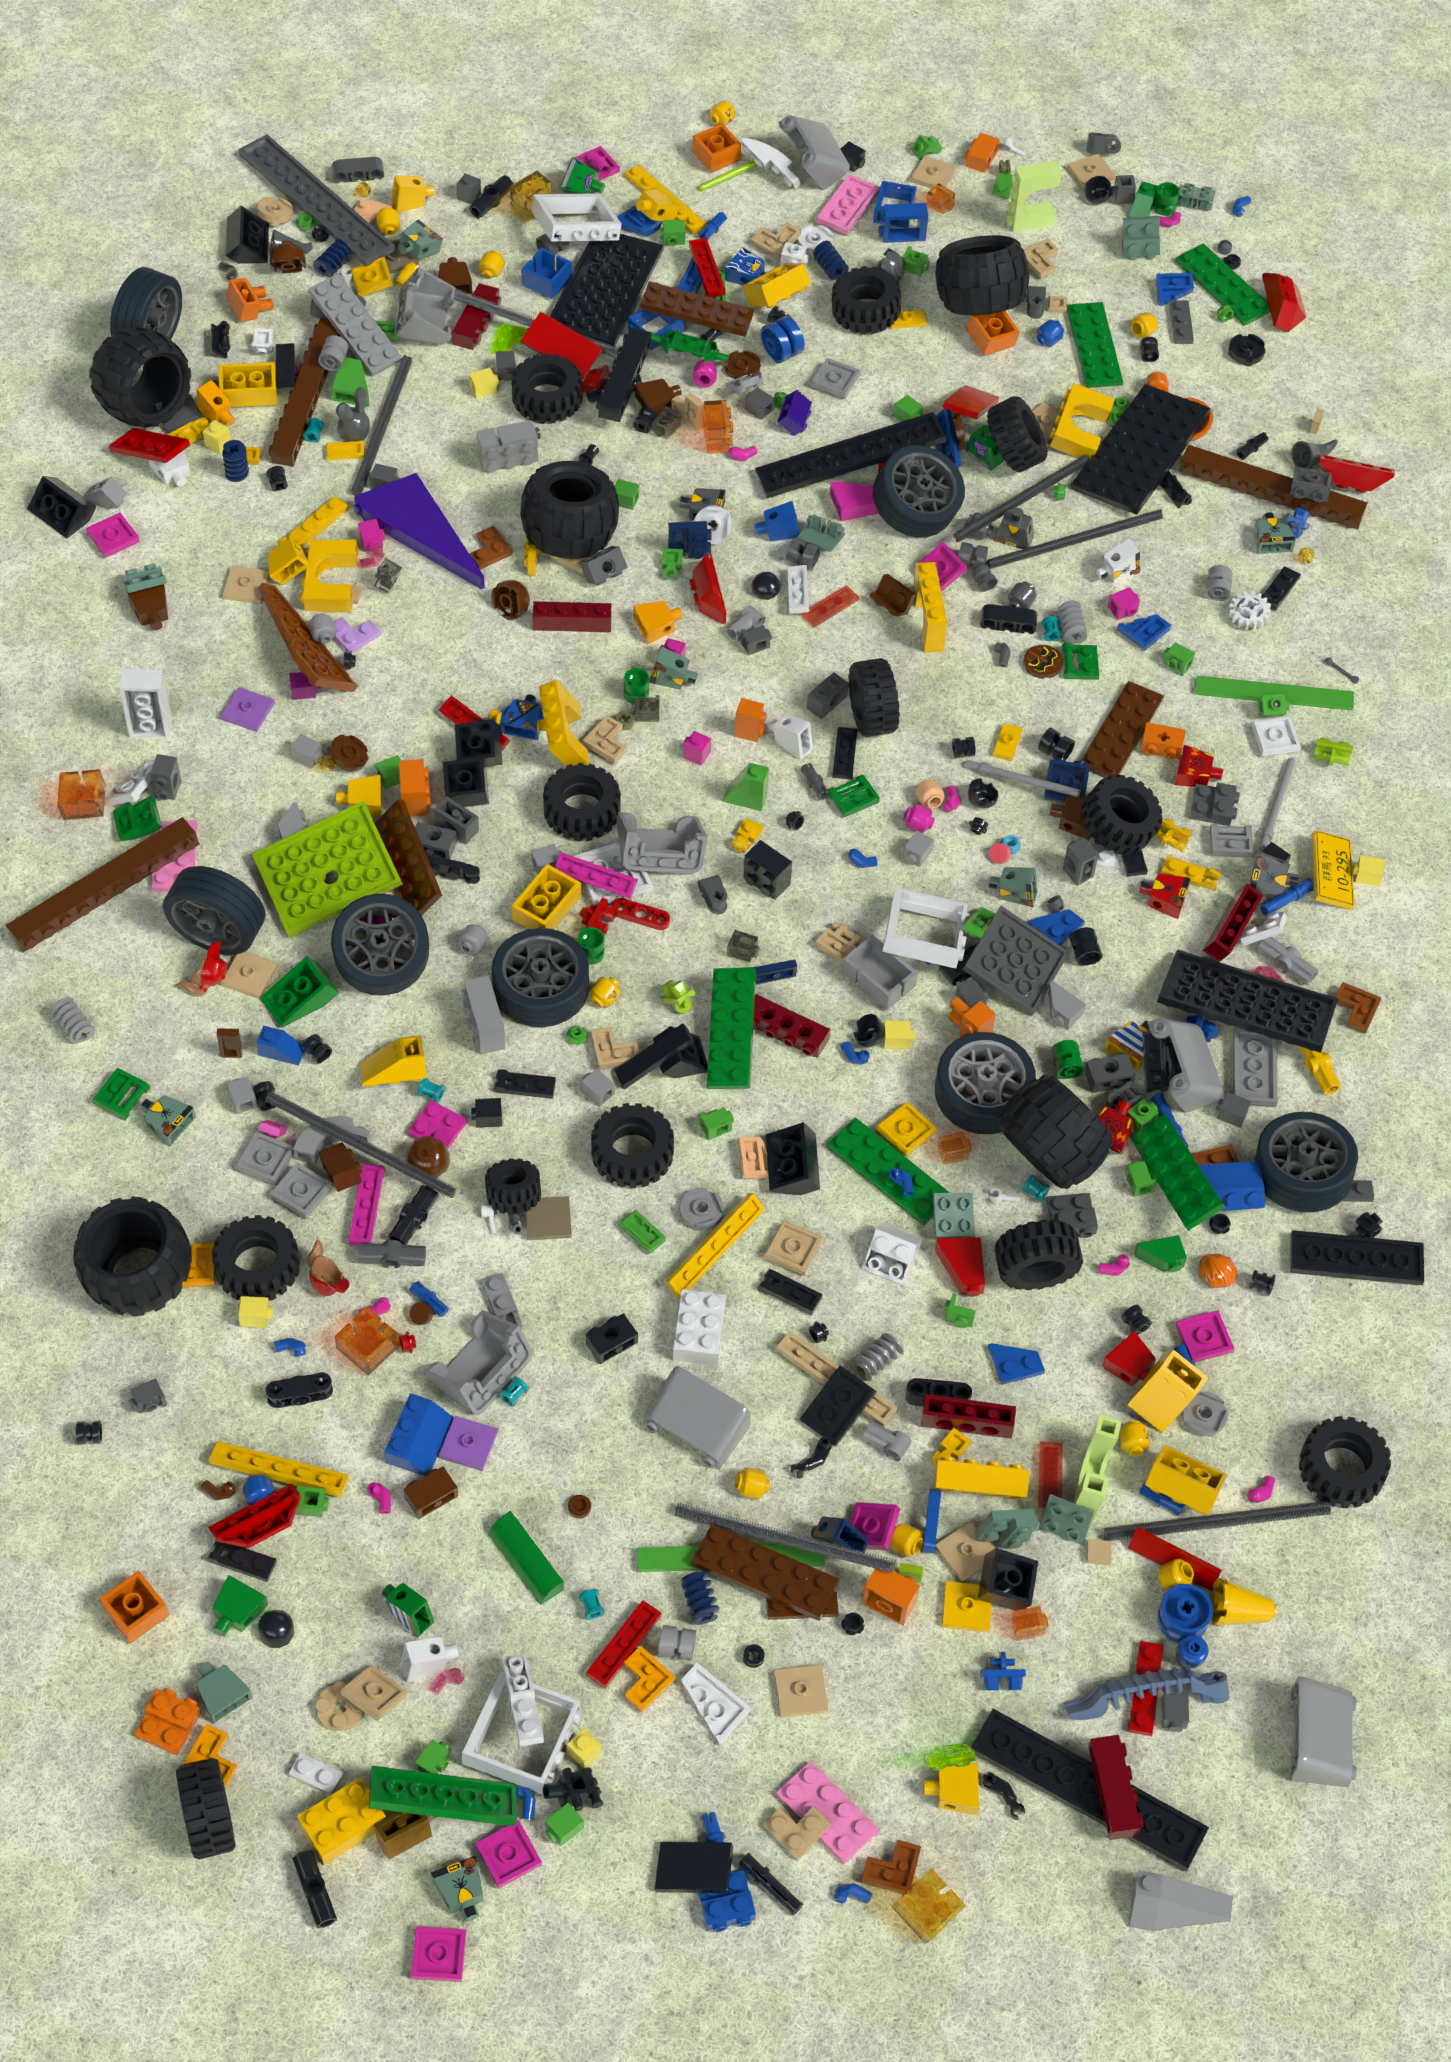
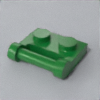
M1063 643L1062 652L1065 658L1064 678L1099 680L1097 645ZM1072 653H1077L1078 671L1073 669Z
M863 774L846 784L827 789L830 792L829 798L833 800L844 817L875 805L880 801V797ZM860 786V788L840 796V794Z
M117 1068L93 1098V1103L125 1121L137 1101L144 1093L146 1094L149 1091L150 1085ZM131 1087H136V1090L123 1107L118 1106Z

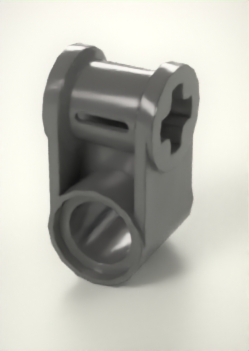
M1096 132L1088 134V153L1116 154L1121 149V142L1118 136L1114 134ZM1112 141H1115L1116 144H1114L1113 147H1110Z
M1028 286L1027 313L1029 317L1039 319L1043 316L1046 287Z
M714 875L698 880L699 891L703 893L702 897L705 899L709 910L717 915L725 913L728 895L720 876Z
M1129 1081L1109 1094L1105 1106L1115 1110L1116 1105L1121 1099L1131 1104V1109L1142 1099L1146 1100V1096L1134 1087L1133 1081Z

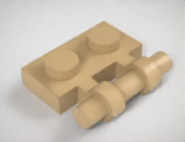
M835 921L831 926L835 932L827 928L815 941V946L843 964V958L865 940L860 934L850 931L849 927L845 924L841 925Z

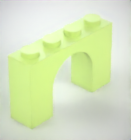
M1057 161L1015 167V173L1012 175L1013 188L1010 189L1011 202L1008 203L1009 215L1006 218L1007 225L1011 226L1013 232L1054 226L1056 213L1051 201L1036 204H1026L1024 202L1028 196L1038 190L1060 187L1062 172Z
M1099 1414L1085 1445L1072 1502L1094 1511L1090 1525L1105 1498L1109 1478L1104 1476L1110 1454L1118 1440L1122 1422Z

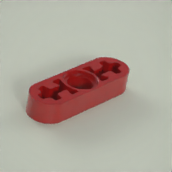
M619 898L613 902V908L617 909V918L656 930H665L670 925V915L664 910L625 898ZM639 911H643L647 914V916L644 918H639L635 914ZM660 918H664L661 923L657 922Z

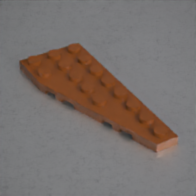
M261 583L258 590L292 659L298 665V669L308 677L309 683L315 687L320 686L328 689H338L343 692H354L358 685L326 646L312 639L307 623L275 585Z

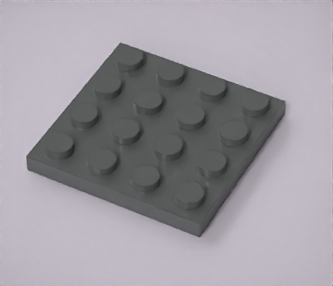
M1000 906L962 970L1032 1016L1048 991L1050 982L1054 980L1068 956L1069 951L1003 906Z

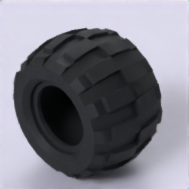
M1003 235L976 236L947 244L939 252L935 270L936 285L940 299L944 302V307L948 311L959 315H986L1012 309L1024 301L1029 285V267L1024 249L1021 248L1018 240Z
M140 327L123 328L115 331L111 337L108 336L102 342L98 351L95 352L89 373V378L92 381L90 387L100 406L113 418L131 426L156 427L162 422L166 423L171 420L183 407L191 387V368L188 367V360L182 350L169 337L153 329ZM143 365L139 380L132 386L137 371ZM162 402V408L158 411L155 404Z
M579 461L553 462L536 469V473L531 474L525 485L520 510L523 529L529 542L543 553L564 559L590 557L608 545L617 527L619 501L614 483L609 480V476L595 466Z
M1042 1075L1039 1079L1035 1078L1023 1085L1008 1100L1002 1110L1003 1115L998 1119L999 1129L1013 1146L1048 1180L1062 1189H1069L1073 1184L1078 1185L1089 1178L1103 1164L1109 1154L1108 1149L1113 1145L1112 1135L1102 1121L1069 1088L1051 1075Z
M132 1196L130 1199L124 1200L120 1197L110 1200V1203L103 1207H97L91 1212L90 1218L82 1222L74 1245L73 1259L76 1275L85 1292L97 1304H102L108 1311L119 1315L129 1313L133 1317L144 1316L145 1312L152 1310L157 1312L166 1307L165 1303L170 1299L175 1300L180 1294L183 1281L187 1282L191 1268V1247L180 1221L164 1206L155 1201L149 1202L147 1199H143V1197ZM136 1248H149L158 1252L155 1258L144 1268L129 1274H114L117 1261L126 1252Z

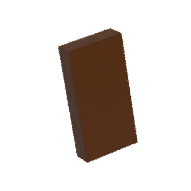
M217 1028V1040L221 1057L241 1058L243 1049L239 1029Z

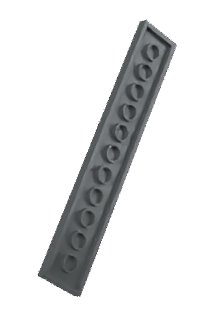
M268 134L238 149L239 155L304 213H308L313 221L326 228V232L335 240H343L347 244L350 253L364 266L367 267L375 260L395 251L393 243Z

